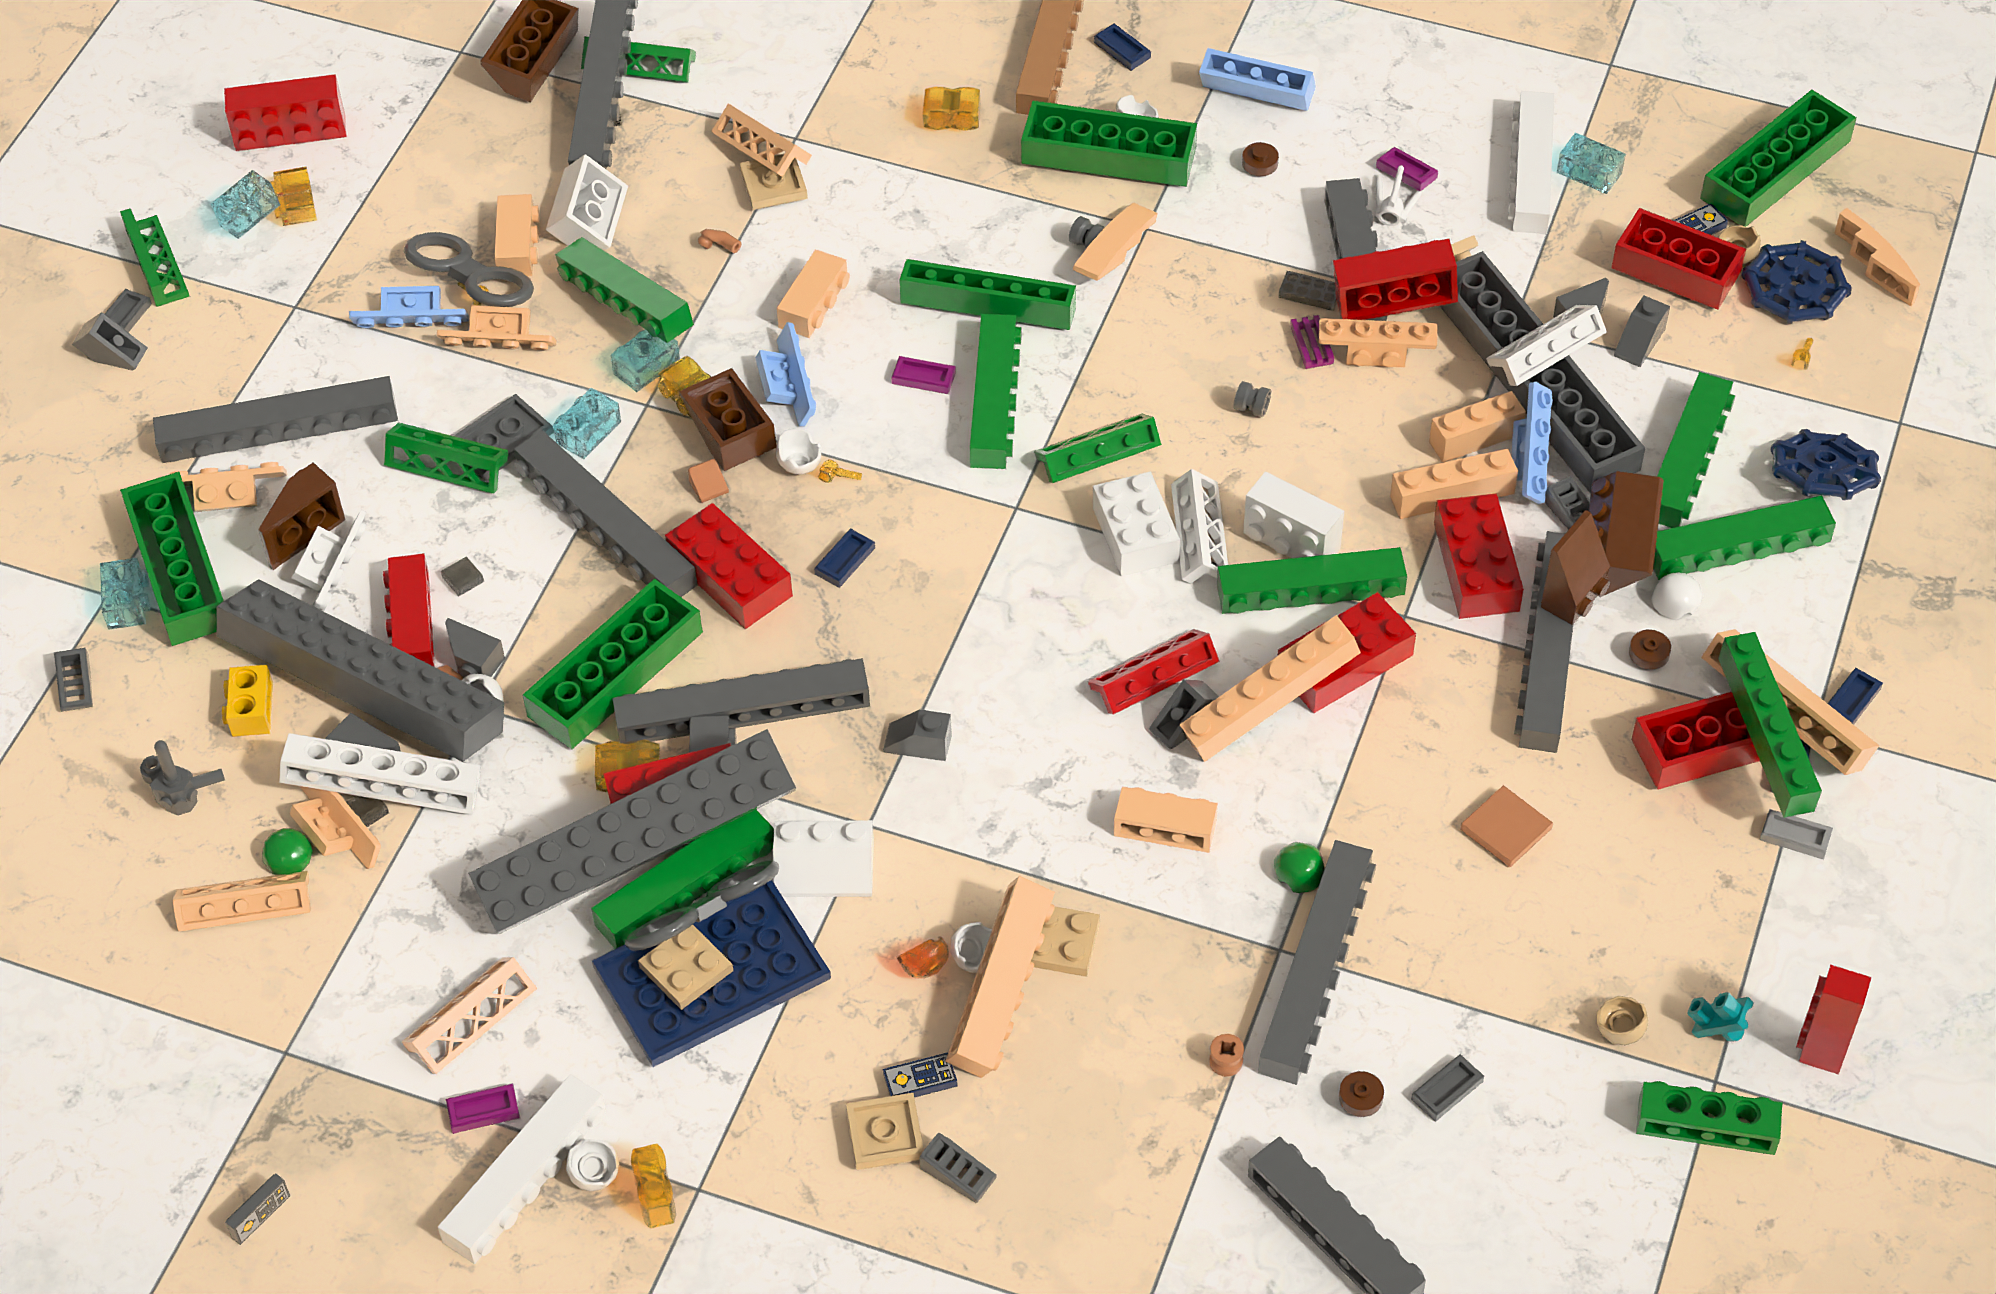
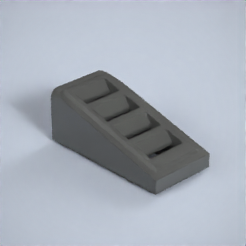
M1571 476L1547 487L1545 494V504L1568 530L1585 510L1589 511V501ZM1573 503V505L1566 507L1567 504ZM1579 512L1582 513V514H1580V515H1578V516H1576V517H1573V515H1575V514H1577V513H1579Z
M86 647L54 652L61 712L93 707L90 662ZM81 665V668L65 670V667ZM82 675V678L66 680L65 678L69 676ZM83 685L84 687L82 689L66 691V687ZM85 696L83 700L67 702V697Z
M939 1132L919 1158L921 1170L975 1203L979 1202L997 1178V1174ZM943 1153V1156L939 1159V1161H936L940 1154ZM952 1159L955 1160V1164L948 1170L946 1168ZM964 1167L968 1168V1171L961 1179L957 1177ZM978 1174L981 1176L973 1188L970 1187L968 1184Z

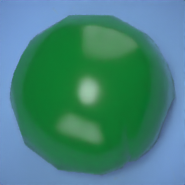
M282 828L272 832L265 840L262 851L263 863L274 875L302 872L309 865L312 855V847L306 836L293 828Z
M1293 842L1282 848L1274 859V869L1279 882L1287 883L1294 893L1311 892L1319 887L1325 867L1320 851L1313 845Z

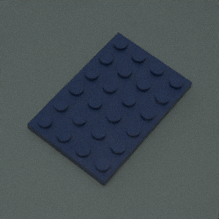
M772 880L746 895L726 902L727 907L701 922L693 924L732 963L733 972L682 1010L639 967L638 960L660 944L638 951L629 950L626 945H623L592 960L593 968L652 1067L831 979V971Z

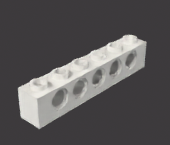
M289 733L280 761V783L472 815L479 788L481 765Z

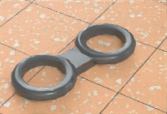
M427 232L415 235L407 241L404 247L406 259L414 266L427 271L448 272V276L465 285L467 294L487 306L513 307L525 303L532 297L534 286L528 276L512 268L501 266L487 267L472 259L473 252L470 245L455 235L442 232ZM439 244L454 248L460 254L454 258L438 260L425 257L417 252V250L423 246ZM490 279H503L516 283L521 289L512 294L499 295L482 290L478 284Z
M769 860L735 872L710 888L707 896L688 907L663 914L637 928L627 937L625 941L626 947L632 951L643 950L680 934L695 922H701L727 907L726 902L746 895L771 881L778 874L779 864Z

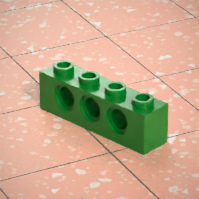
M1644 1081L1639 1096L1636 1134L1775 1155L1781 1139L1783 1102L1772 1101L1766 1097L1750 1098L1738 1096L1732 1092L1717 1093L1704 1091L1694 1086L1686 1088L1671 1086L1661 1081ZM1669 1108H1676L1681 1112H1673ZM1703 1113H1710L1714 1115L1715 1118L1707 1117ZM1738 1118H1744L1750 1123L1741 1122Z

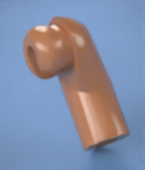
M706 228L700 232L701 236L698 238V244L707 249L712 247L713 242H716L734 254L740 250L742 245L741 241L726 231Z

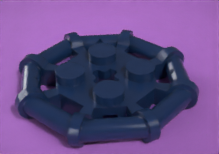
M1801 240L1800 243L1775 246L1766 244L1762 246L1760 253L1749 266L1743 268L1741 275L1749 288L1752 297L1751 304L1755 308L1761 307L1787 320L1786 323L1793 324L1795 321L1820 318L1828 320L1832 318L1833 312L1844 298L1851 295L1852 287L1847 283L1843 273L1841 259L1838 256H1830L1806 244L1807 241ZM1780 256H1786L1783 260L1779 258ZM1806 256L1822 265L1817 266L1805 260L1804 257ZM1765 263L1771 267L1768 272L1760 271ZM1831 274L1835 284L1827 283L1826 276ZM1792 281H1796L1801 284H1797L1796 286H1794L1791 283ZM1760 284H1764L1766 288L1768 286L1769 291H1762ZM1825 295L1830 296L1827 302L1821 300ZM1801 305H1808L1807 308L1800 309Z
M1801 429L1797 435L1786 440L1775 441L1770 449L1774 461L1772 467L1773 475L1777 479H1784L1801 490L1802 495L1808 497L1814 494L1841 497L1844 501L1851 500L1853 495L1868 488L1874 489L1881 482L1877 465L1879 455L1876 451L1867 450L1848 438V434L1843 432L1840 435ZM1853 478L1857 479L1856 481H1854V482H1852V483H1850V481H1849V480H1851V479H1853Z

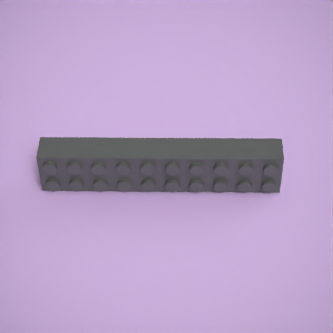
M1484 251L1457 261L1458 302L1440 305V307L1508 392L1512 391L1525 409L1526 414L1529 383L1537 382L1552 391L1549 443L1586 489L1591 493L1593 481L1615 471L1627 473L1640 472L1645 453L1644 445L1569 355L1518 386H1510L1503 367L1489 366L1487 357L1540 327L1543 323Z
M260 579L217 606V637L462 762L503 732V701Z
M768 729L468 874L496 933L501 934L796 791V786Z

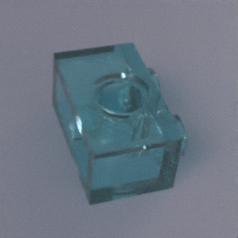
M647 330L640 331L636 337L625 345L618 347L611 354L613 374L636 392L680 361L677 340L673 339L666 343L658 337L651 336Z

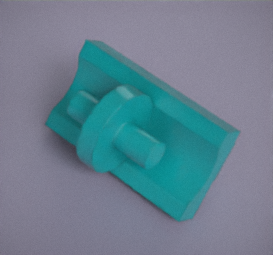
M1729 992L1720 993L1715 997L1712 1004L1703 997L1694 998L1687 1012L1695 1021L1692 1033L1697 1038L1722 1034L1729 1042L1739 1041L1742 1039L1745 1029L1748 1028V1022L1745 1020L1747 1011L1753 1007L1754 1002L1749 997L1735 999Z

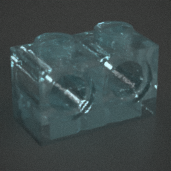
M1575 132L1559 154L1557 173L1607 194L1623 172L1626 154Z
M251 170L213 201L211 206L220 227L239 239L279 207L280 203L271 182L256 171Z
M590 388L583 396L576 399L572 407L556 419L553 424L556 443L578 457L585 459L621 423L619 403Z
M137 558L100 563L101 606L108 630L146 624L145 612L150 611L149 597L147 593H144V588L149 587L147 570L141 569Z

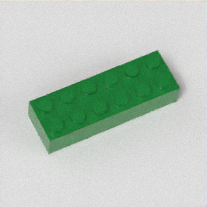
M1811 89L1709 171L1704 178L1700 199L1707 204L1711 203L1719 212L1739 225L1747 227L1851 141L1857 117Z
M1032 100L1021 139V163L1187 187L1197 147L1198 123Z
M180 472L120 489L171 645L175 646L216 633L217 606L224 602Z
M653 579L522 695L527 717L571 750L574 749L615 712L614 697L635 694L703 633L700 610L656 579Z

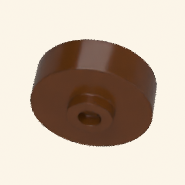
M1256 142L1244 149L1242 166L1249 174L1267 176L1278 168L1279 153L1271 144Z
M1646 629L1637 632L1632 637L1629 656L1637 666L1653 670L1663 667L1669 660L1671 642L1663 633L1657 630Z
M1357 1071L1350 1073L1342 1080L1339 1090V1101L1346 1112L1357 1117H1367L1375 1114L1381 1108L1384 1099V1086L1378 1077L1369 1072Z

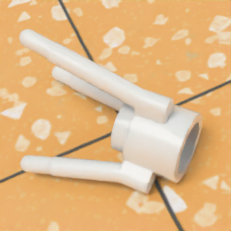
M1402 165L1398 167L1391 196L1384 200L1382 175L1378 174L1376 176L1377 208L1375 216L1378 217L1381 223L1387 226H1395L1399 222H1405L1407 214L1423 192V190L1421 192L1417 190L1407 205L1403 206L1402 200L1397 197L1404 170Z

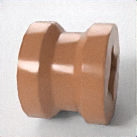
M1221 1034L1215 1037L1210 1046L1209 1062L1210 1067L1216 1074L1224 1077L1233 1076L1241 1070L1244 1055L1242 1041L1232 1034ZM1222 1051H1231L1232 1053L1224 1054Z

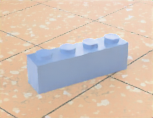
M1207 48L1199 71L1203 87L1305 111L1309 109L1316 88L1314 75L1311 71Z

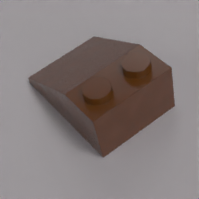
M732 368L679 391L710 453L724 471L777 447L774 423Z
M314 462L304 469L297 471L295 475L288 479L258 529L269 567L272 570L305 549L317 526L331 531L346 520L336 482Z
M1587 510L1584 511L1551 549L1541 608L1571 625L1580 616L1585 617L1589 613L1597 596L1601 598L1610 585V581L1607 580L1610 565L1593 516Z

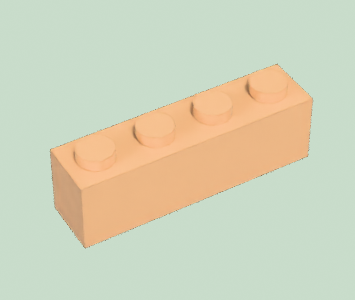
M1508 449L1394 473L1390 498L1399 519L1435 512L1437 500L1497 493L1498 498L1512 495L1515 493L1518 470Z

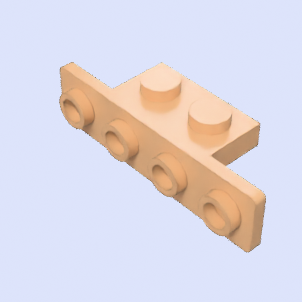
M471 305L469 331L437 330V337L444 340V344L461 346L462 341L473 342V346L491 347V343H502L503 348L518 349L520 344L531 345V349L548 350V346H556L557 342L553 336L529 334L531 311L529 308Z
M1321 318L1319 320V343L1347 345L1346 365L1405 367L1407 348H1437V324Z
M278 462L261 463L260 468L248 469V465H235L230 467V471L218 472V468H205L200 470V474L188 475V471H175L180 472L184 486H193L196 512L257 506L255 479L287 476V470L283 466H279Z
M300 786L310 800L292 805L290 816L321 854L327 856L351 849L367 869L373 868L381 845L378 839L363 824L360 817L344 801L343 797L338 792Z

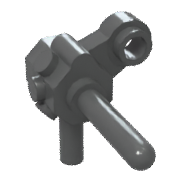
M159 740L154 744L157 756L146 757L140 766L142 777L146 783L150 784L156 802L165 807L167 812L175 815H182L192 811L198 802V791L196 789L225 781L222 768L193 777V774L187 769L174 765L167 743L163 740Z

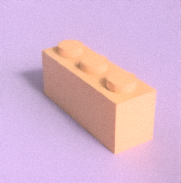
M532 194L501 195L497 197L496 266L515 269L526 276H533V264H538L537 247H534V243H539L538 227L535 226V223H539L540 214L539 206L533 205Z
M815 249L777 307L778 328L783 329L787 322H791L794 324L796 334L808 338L811 337L816 328H820L825 313L829 308H833L838 293L841 289H845L849 282L850 274L847 272L846 259Z
M1510 391L1433 418L1429 443L1444 463L1512 439L1513 423L1516 420L1525 419L1526 411L1514 393Z
M1122 786L1114 817V836L1210 853L1217 821L1218 803L1209 802L1201 798L1180 797L1172 793L1162 794L1146 791L1139 787L1128 788Z

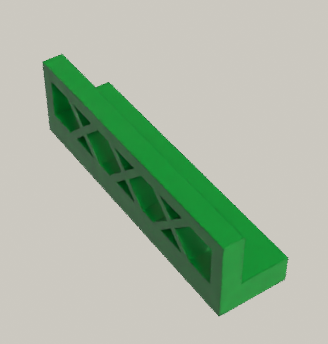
M584 36L581 61L582 70H584L586 52L589 41V37ZM631 42V51L626 54L629 55L633 62L627 66L626 75L689 82L691 62H695L696 51L688 48ZM646 56L654 57L660 64L651 72L645 71L639 63ZM672 60L684 61L682 76L671 74L666 65ZM635 65L639 68V70H631V69H632ZM663 68V70L666 72V74H665V73H657V72L660 71V70Z
M131 208L120 211L127 235L156 307L190 297L158 216L154 215L136 221ZM153 226L156 228L151 236L141 234L140 230ZM153 245L163 248L159 255L149 253ZM161 264L171 267L167 274L159 273L156 270ZM169 283L180 286L179 290L164 293V289Z
M1141 413L1035 450L1034 453L1037 460L1044 462L1049 482L1055 483L1162 444L1154 417Z
M400 422L392 427L385 436L384 466L493 494L498 489L499 468L508 461V450ZM394 446L402 448L409 459L406 461L395 459ZM422 454L430 455L437 465L434 468L426 467L419 456ZM449 461L457 462L464 473L461 475L453 474L446 463ZM477 468L488 470L489 483L481 481L474 473V470Z

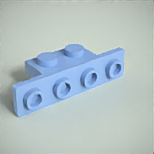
M439 286L381 287L380 311H349L351 321L361 328H372L375 324H386L388 327H402L403 323H415L416 326L429 327L434 322H444L446 326H459L461 322L469 321V315L465 309H441V289Z
M787 322L777 338L779 353L759 350L755 358L766 401L793 405L798 426L805 427L809 418L815 413L816 402L812 397L810 379L807 377L804 366L805 360L801 355L799 336L795 332L794 324Z
M1537 382L1529 383L1527 418L1516 420L1513 423L1511 457L1518 470L1517 481L1523 480L1522 495L1541 504L1545 502L1547 490L1546 478L1547 463L1549 461L1548 446L1551 431L1552 391Z

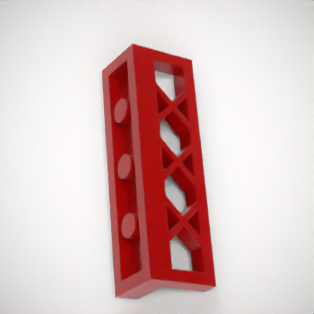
M1192 629L1089 680L1088 684L1091 690L1101 693L1108 713L1114 715L1220 661L1210 634Z

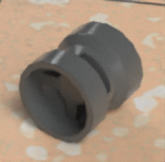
M1079 216L1070 229L1069 242L1075 245L1082 244L1087 248L1105 227L1100 224L1093 225L1089 219Z
M1242 381L1235 396L1234 409L1243 412L1249 408V411H1252L1254 415L1264 417L1270 403L1272 390L1265 387L1254 389L1252 383Z

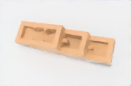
M1136 203L1129 205L1091 242L1074 264L1073 270L1096 281L1100 280L1125 261L1127 251L1140 243L1142 232L1155 224L1158 213Z
M1848 208L1844 209L1839 213L1835 234L1852 245L1850 255L1867 266L1866 277L1909 306H1912L1915 303L1920 283L1907 263L1873 227Z

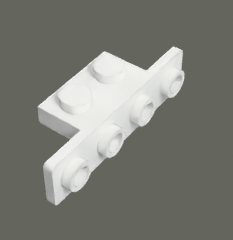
M361 509L346 539L317 526L292 576V579L319 592L312 606L325 611L333 594L329 593L328 590L331 585L335 587L338 585L344 573L340 566L342 562L348 564L356 548L351 543L354 538L357 540L361 538L367 524L362 522L367 513L366 511Z

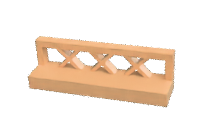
M729 103L711 131L782 177L794 158L807 164L812 156ZM732 118L733 130L723 133V130ZM749 131L750 140L741 143V134ZM766 141V151L758 154V144ZM785 151L778 166H775L774 155Z
M308 871L177 889L172 901L178 932L310 913L311 905L307 888L309 884Z
M502 957L404 1039L402 1043L409 1052L417 1053L433 1074H437L537 988L514 957ZM515 974L525 988L515 996L504 995L506 980ZM498 988V994H491ZM486 997L497 998L496 1012L491 1017L479 1016L481 1001ZM504 999H509V1001L503 1006ZM473 1009L472 1015H466L469 1011ZM461 1018L472 1019L470 1034L465 1039L454 1038L455 1023ZM479 1020L485 1021L478 1027ZM448 1030L447 1037H442L441 1035ZM435 1040L446 1041L445 1055L435 1062L426 1048ZM453 1042H460L453 1048Z

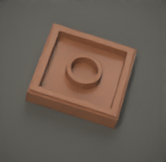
M1503 785L1461 823L1460 830L1508 867H1512L1552 829L1553 822Z

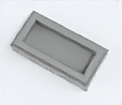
M1769 809L1760 840L1824 860L1833 828L1796 816L1783 818L1781 812Z

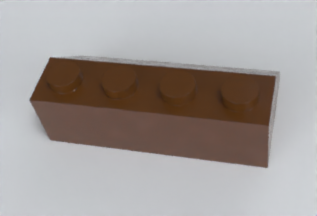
M522 0L481 59V66L505 93L531 103L578 32L579 8L558 0Z
M1615 471L1592 482L1589 512L1593 516L1610 565L1607 579L1610 581V585L1604 595L1652 576L1664 482L1661 477Z

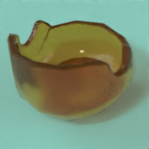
M941 936L938 937L939 940L937 941L933 939L927 940L913 949L896 956L899 964L910 977L917 979L931 977L938 974L947 963L949 947Z

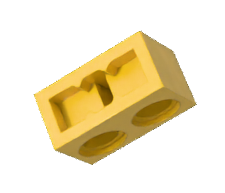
M268 666L229 667V680H224L223 684L224 696L227 699V706H222L223 724L229 726L232 737L270 734L273 681Z

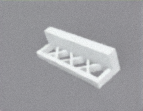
M1575 305L1486 359L1489 366L1503 367L1510 386H1518L1605 334L1607 331L1597 305Z
M1190 469L1171 484L1176 531L1180 538L1179 557L1182 580L1193 583L1205 573L1217 578V566L1228 565L1218 482ZM1202 486L1208 489L1209 497L1203 490ZM1205 509H1206V510L1208 511V513L1210 514L1212 520L1209 518V516H1208L1207 513L1205 512ZM1208 533H1209V534L1211 535V537L1214 539L1215 544L1212 542V540H1211L1210 537L1208 536ZM1211 557L1214 559L1217 566L1211 564Z

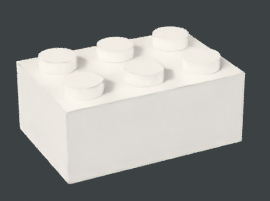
M1151 471L1093 486V510L1121 577L1179 562L1180 538Z
M1265 471L1246 494L1243 533L1252 540L1260 541L1275 549L1278 553L1291 558L1337 554L1341 548L1344 510Z

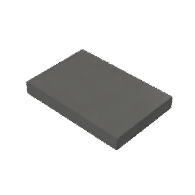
M514 394L454 436L508 450V461L499 468L501 470L516 459L515 447L541 430L550 436L554 433V429L546 419L517 394ZM480 468L474 470L484 481L489 478L488 470Z

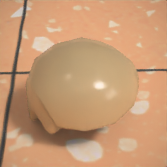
M1742 225L1729 226L1721 231L1718 236L1722 240L1746 248L1743 264L1753 260L1759 253L1761 238L1754 226L1749 228Z
M1616 996L1606 1000L1597 1011L1598 1029L1601 1035L1612 1044L1626 1046L1635 1043L1644 1036L1647 1030L1648 1015L1643 1003H1638L1637 1000L1631 997Z

